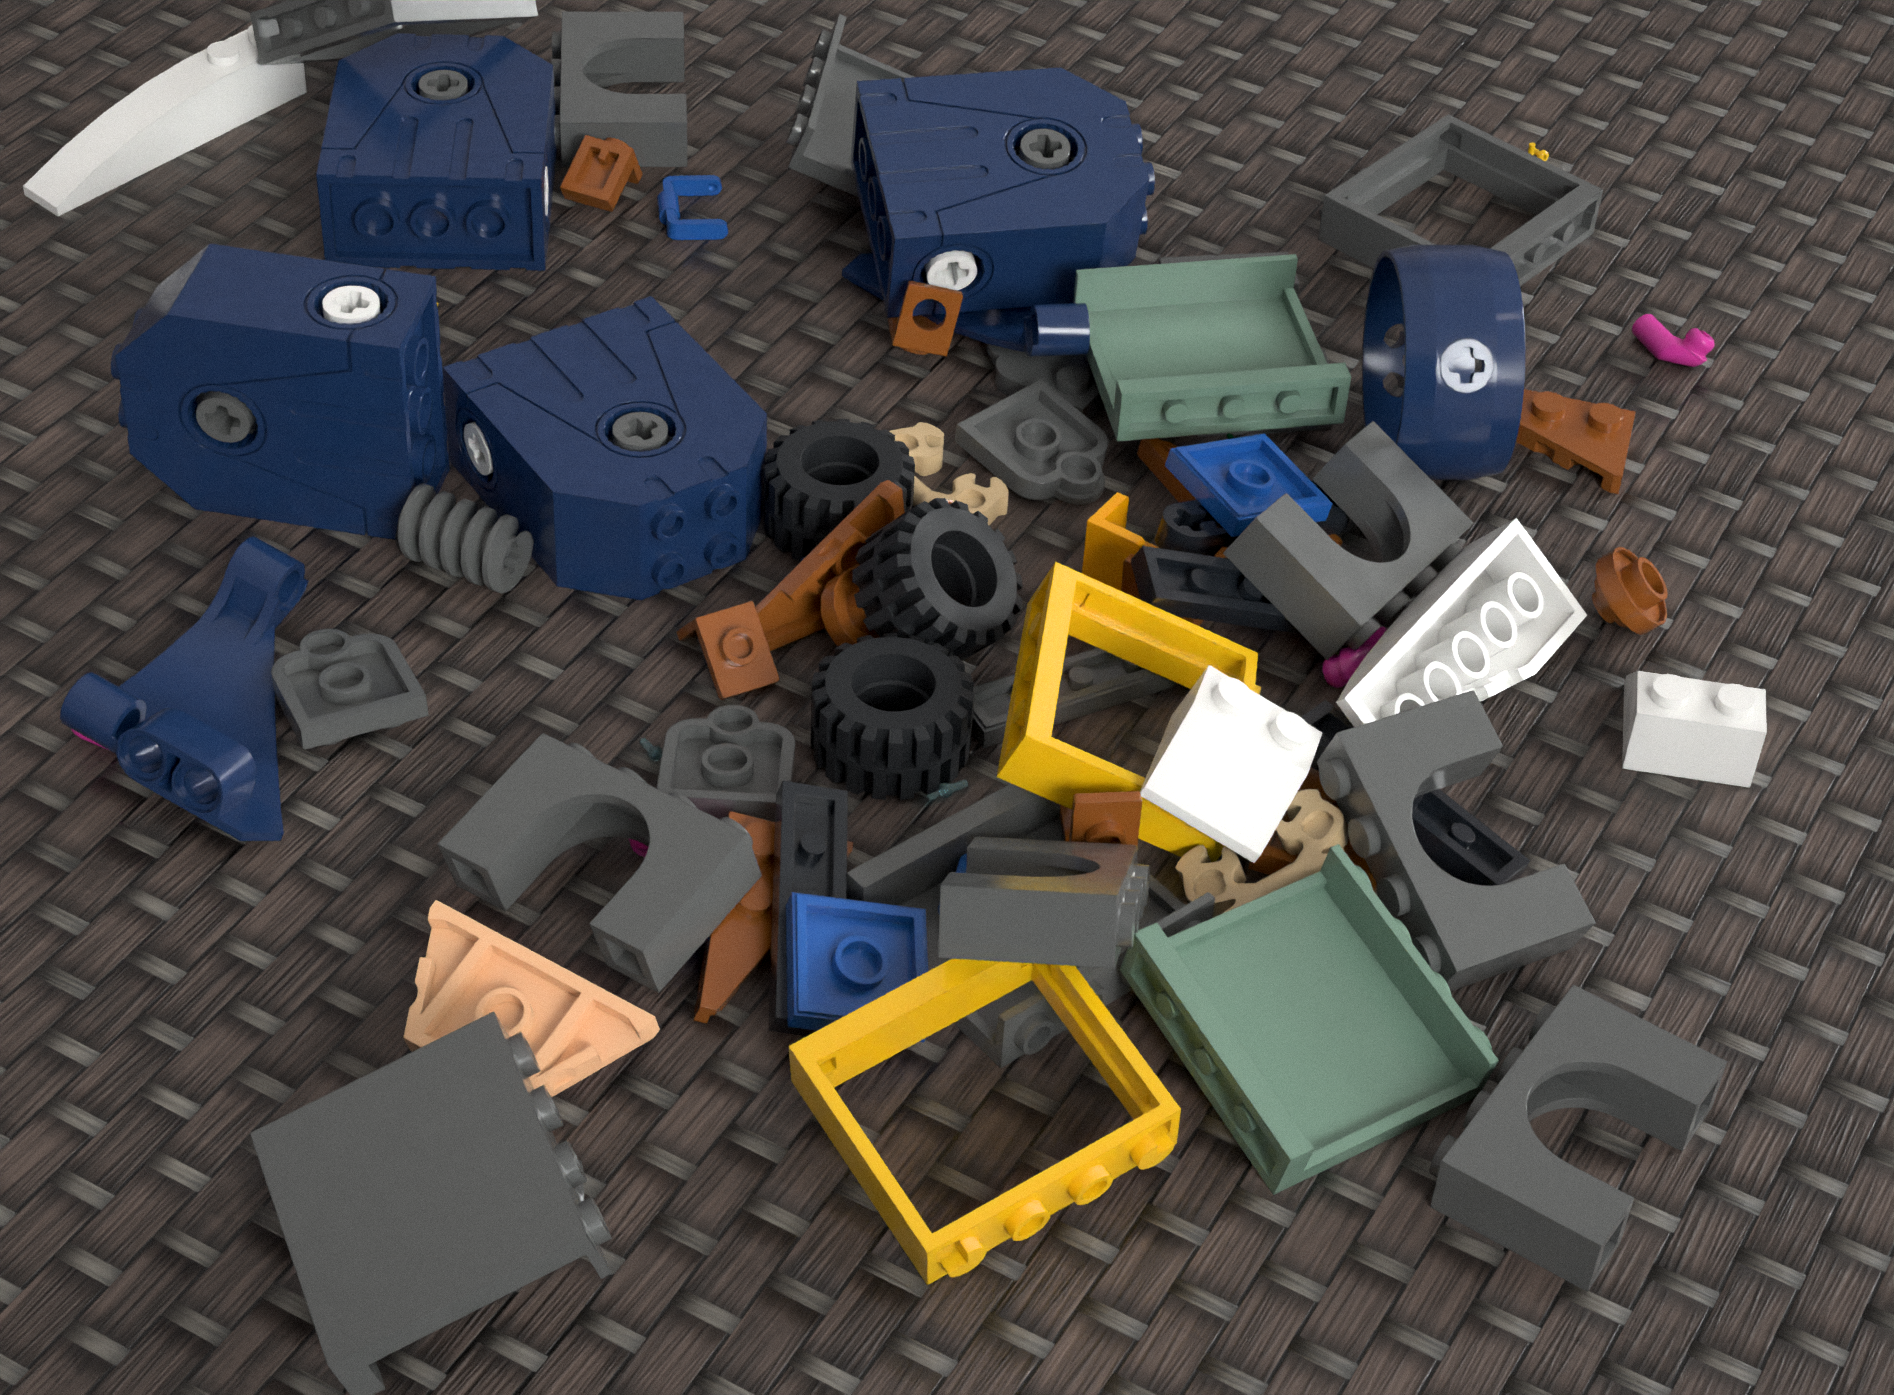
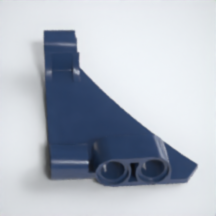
M873 253L858 255L842 269V276L884 300L878 281ZM1086 303L1032 305V307L959 312L954 333L987 344L1021 351L1030 357L1087 354L1090 344V322ZM932 310L931 315L922 316L936 324H940L945 317V313L934 314V310Z
M254 536L246 539L231 557L219 590L202 617L163 653L120 686H116L92 672L83 675L71 687L64 699L60 712L62 724L114 752L124 772L135 782L240 841H281L284 831L277 763L275 692L271 670L274 665L275 628L300 601L309 582L304 579V564Z

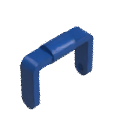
M715 175L668 176L663 179V191L657 196L659 220L662 224L666 225L667 236L670 239L719 240L728 235V225L722 219L680 220L678 196L717 195L722 190V183L719 177Z

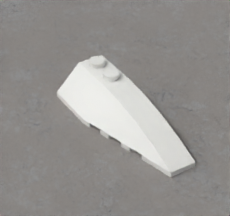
M252 25L247 30L224 41L212 43L207 49L184 59L147 81L100 115L62 147L23 185L24 195L56 216H60L307 93L304 63L260 65Z
M1515 518L1465 546L1463 551L1431 581L1369 651L1349 679L1336 703L1352 725L1357 727L1471 690L1475 691L1481 702L1535 675L1584 620L1587 614L1526 530Z

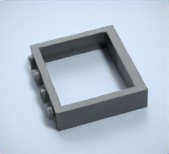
M287 0L251 12L250 16L260 65L338 61L397 33L416 34V36L452 34L473 37L537 17L538 13L535 0Z
M1448 114L1428 128L1422 129L1416 136L1399 147L1393 148L1387 155L1369 167L1361 169L1355 176L1337 188L1331 189L1324 196L1323 207L1319 209L1321 222L1318 240L1373 269L1379 255L1385 250L1410 245H1436L1386 220L1378 214L1445 170L1536 215L1490 248L1506 252L1514 263L1520 286H1522L1594 233L1603 189Z

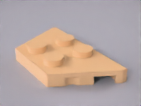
M437 900L430 907L428 921L431 926L426 957L419 958L415 978L418 994L415 1002L409 1007L403 1037L410 1051L413 1052L494 1011L509 1037L519 1032L524 1034L541 1070L529 1077L534 1089L545 1085L549 1094L553 1097L650 1041L659 1032L660 1028L656 1017Z

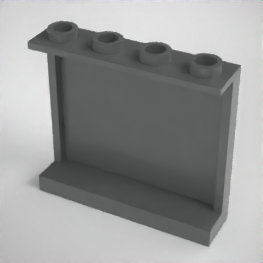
M839 14L832 31L829 32L822 29L811 54L813 60L802 85L804 89L794 112L796 117L786 139L787 144L794 146L788 167L859 197L850 162L857 81L901 78L903 82V78L914 76L840 45L839 42L846 16Z
M1009 784L848 871L846 899L926 909L928 971L951 959L938 958L940 886L950 872L956 873L960 857L967 853V847L974 837L1064 841L1059 814L1060 804L1014 784ZM1149 874L1148 904L1144 906L1143 919H1139L1138 930L1158 923L1166 936L1170 937L1211 919L1215 897L1207 892L1185 905ZM1122 947L1115 968L1076 966L1105 1006L1130 991L1134 992L1120 971L1128 947ZM1033 981L1022 985L954 1022L1000 1068L1024 1054L1031 1055L1040 1051L1051 1038L1067 1029Z
M494 1011L250 1133L327 1365L350 1395H374L386 1389L376 1361L584 1255L588 1257L601 1279L612 1274L600 1247V1244L612 1239L609 1229L594 1199L589 1197L581 1202L576 1190L577 1186L587 1182L584 1170L569 1141L566 1140L557 1144L552 1131L564 1125L562 1118L545 1085L534 1089L529 1078L541 1071L535 1055L522 1032L509 1037Z

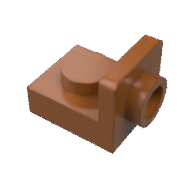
M585 135L560 189L565 199L613 212L627 181L638 184L643 173L634 149L623 141L615 138L602 140Z

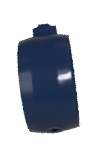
M1410 245L1383 251L1379 255L1372 272L1365 309L1362 344L1364 426L1366 427L1374 421L1431 480H1472L1500 474L1507 467L1515 447L1521 419L1525 383V321L1518 275L1512 259L1506 252L1475 245ZM1401 324L1404 331H1400L1397 342L1389 347L1384 341L1385 333L1392 326ZM1403 355H1405V364H1404V366H1403V362H1402ZM1475 359L1482 362L1481 372H1475ZM1389 373L1396 377L1399 388H1403V392L1398 397L1392 396L1384 388L1383 379Z

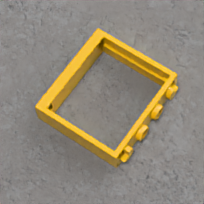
M1055 562L1027 604L997 777L1071 810L1073 795L1076 793L1141 791L1146 779L1145 777L1051 737L1068 635L1189 689H1192L1210 665L1225 675L1240 680L1250 690L1260 695L1261 687L1255 684L1258 653ZM1141 796L1142 810L1138 839L1180 857L1194 847L1204 845L1211 862L1218 860L1222 854V849L1226 846Z
M950 959L789 1045L792 1083L927 1285L947 1274L949 1277H958L968 1273L984 1259L987 1251L1010 1238L1014 1241H1021L1031 1237L1046 1225L1050 1215L1073 1202L1077 1205H1085L1094 1201L1108 1190L1113 1179L1136 1166L1144 1170L1157 1165L1171 1153L1175 1144H1177L1181 1108L1076 966ZM1033 981L1134 1120L947 1226L931 1233L834 1087L1022 985Z

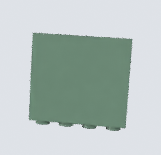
M1296 254L1076 270L1073 303H1086L1088 309L1090 344L1086 357L1117 441L1344 423L1351 375L1345 362L1328 364L1294 290L1298 262Z
M1339 844L1330 847L1319 872L1170 937L1166 936L1158 923L1138 930V933H1134L1133 947H1128L1120 968L1125 979L1273 1195L1474 1099L1484 1088L1499 1061L1493 1053L1492 1046L1485 1033L1477 1026L1472 1025L1452 998L1450 988L1445 979L1430 968L1413 945L1405 925L1390 914L1373 891L1372 884L1365 871L1353 864Z

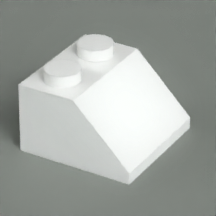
M1209 665L1172 714L1140 794L1143 798L1255 863L1261 856L1309 773L1322 732L1307 724L1300 716L1285 711L1250 690L1240 680L1231 678Z
M1636 671L1626 676L1624 683L1622 769L1750 788L1767 733L1765 689Z

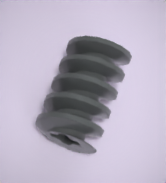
M424 483L416 486L408 496L400 513L395 535L396 545L405 558L416 562L423 561L426 566L437 570L444 569L447 574L461 578L465 576L468 582L480 586L486 584L489 590L501 594L511 591L519 583L527 569L534 544L530 532L523 531L518 535L519 524L516 517L505 514L498 520L495 509L485 506L477 512L475 502L465 498L457 502L454 494L446 491L436 495L434 487Z

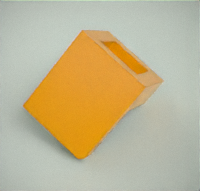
M1117 492L1087 520L1082 574L1121 591L1123 561L1129 554L1135 555L1142 546L1158 548V546L1126 530L1129 497Z

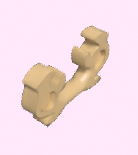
M919 422L913 427L889 431L895 435V441L904 442L909 448V456L914 458L916 473L921 476H928L942 468L944 433L939 428L928 423ZM969 473L956 478L953 481L952 493L944 494L932 491L914 476L913 506L924 501L929 503L935 498H946L953 502L957 500L967 504L970 513L981 512L988 518V525H990L996 517L1007 514L1009 490L1006 484L997 477L990 479V487L988 488L976 485V475Z
M1318 789L1298 791L1287 809L1289 818L1292 821L1285 822L1281 819L1276 828V833L1287 853L1290 855L1300 854L1293 863L1256 883H1245L1247 879L1239 858L1228 847L1222 849V859L1217 862H1211L1204 845L1194 847L1182 856L1175 867L1184 886L1188 902L1190 903L1209 892L1215 897L1212 916L1214 918L1319 872L1330 847L1339 844L1344 850L1348 842V827L1341 810L1323 800Z

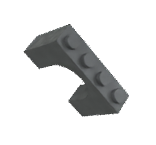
M562 12V31H552L551 59L554 75L556 146H561L562 167H570L585 135L602 140L615 138L623 141L634 149L640 167H687L686 94H626L603 89L610 85L627 82H685L683 12Z
M1374 421L1350 439L1312 480L1361 529L1371 545L1376 562L1359 558L1339 546L1287 493L1258 515L1223 552L1240 572L1326 660L1345 644L1356 651L1381 627L1374 617L1384 625L1410 600L1402 591L1411 599L1463 551L1464 547L1457 540L1474 524Z
M1474 690L1338 732L1317 760L1321 785L1325 793L1336 801L1348 825L1350 843L1356 854L1365 859L1377 883L1379 899L1390 914L1405 925L1415 948L1430 968L1445 979L1450 991L1570 950L1596 923L1565 863L1501 885H1474L1461 881L1443 871L1429 858L1419 843L1412 820L1414 798L1480 776L1503 748Z
M542 733L438 843L440 851L458 887L506 912L555 858L577 844L601 837H624L648 846L647 854L638 870L589 924L607 966L660 993L762 876L752 848V837L741 824L731 818L722 817L718 819L697 809L688 798L680 793L670 792L667 794L646 784L637 773L629 768L620 767L616 769L597 760L590 751L578 743L572 742L567 745Z
M975 836L967 847L966 873L950 872L940 886L938 958L1115 968L1122 947H1133L1134 933H1138L1139 919H1143L1144 906L1148 904L1149 865L1137 864L1138 845Z
M1572 985L1557 1007L1546 1004L1542 1008L1529 1034L1530 1043L1523 1050L1515 1046L1509 1052L1498 1073L1496 1080L1498 1085L1494 1091L1489 1093L1481 1090L1475 1097L1464 1120L1463 1128L1465 1130L1459 1138L1448 1135L1438 1147L1429 1169V1173L1437 1177L1430 1207L1588 1292L1621 1243L1634 1197L1558 1158L1537 1138L1530 1122L1539 1115L1556 1109H1592L1616 1117L1683 1152L1713 1107L1727 1061Z

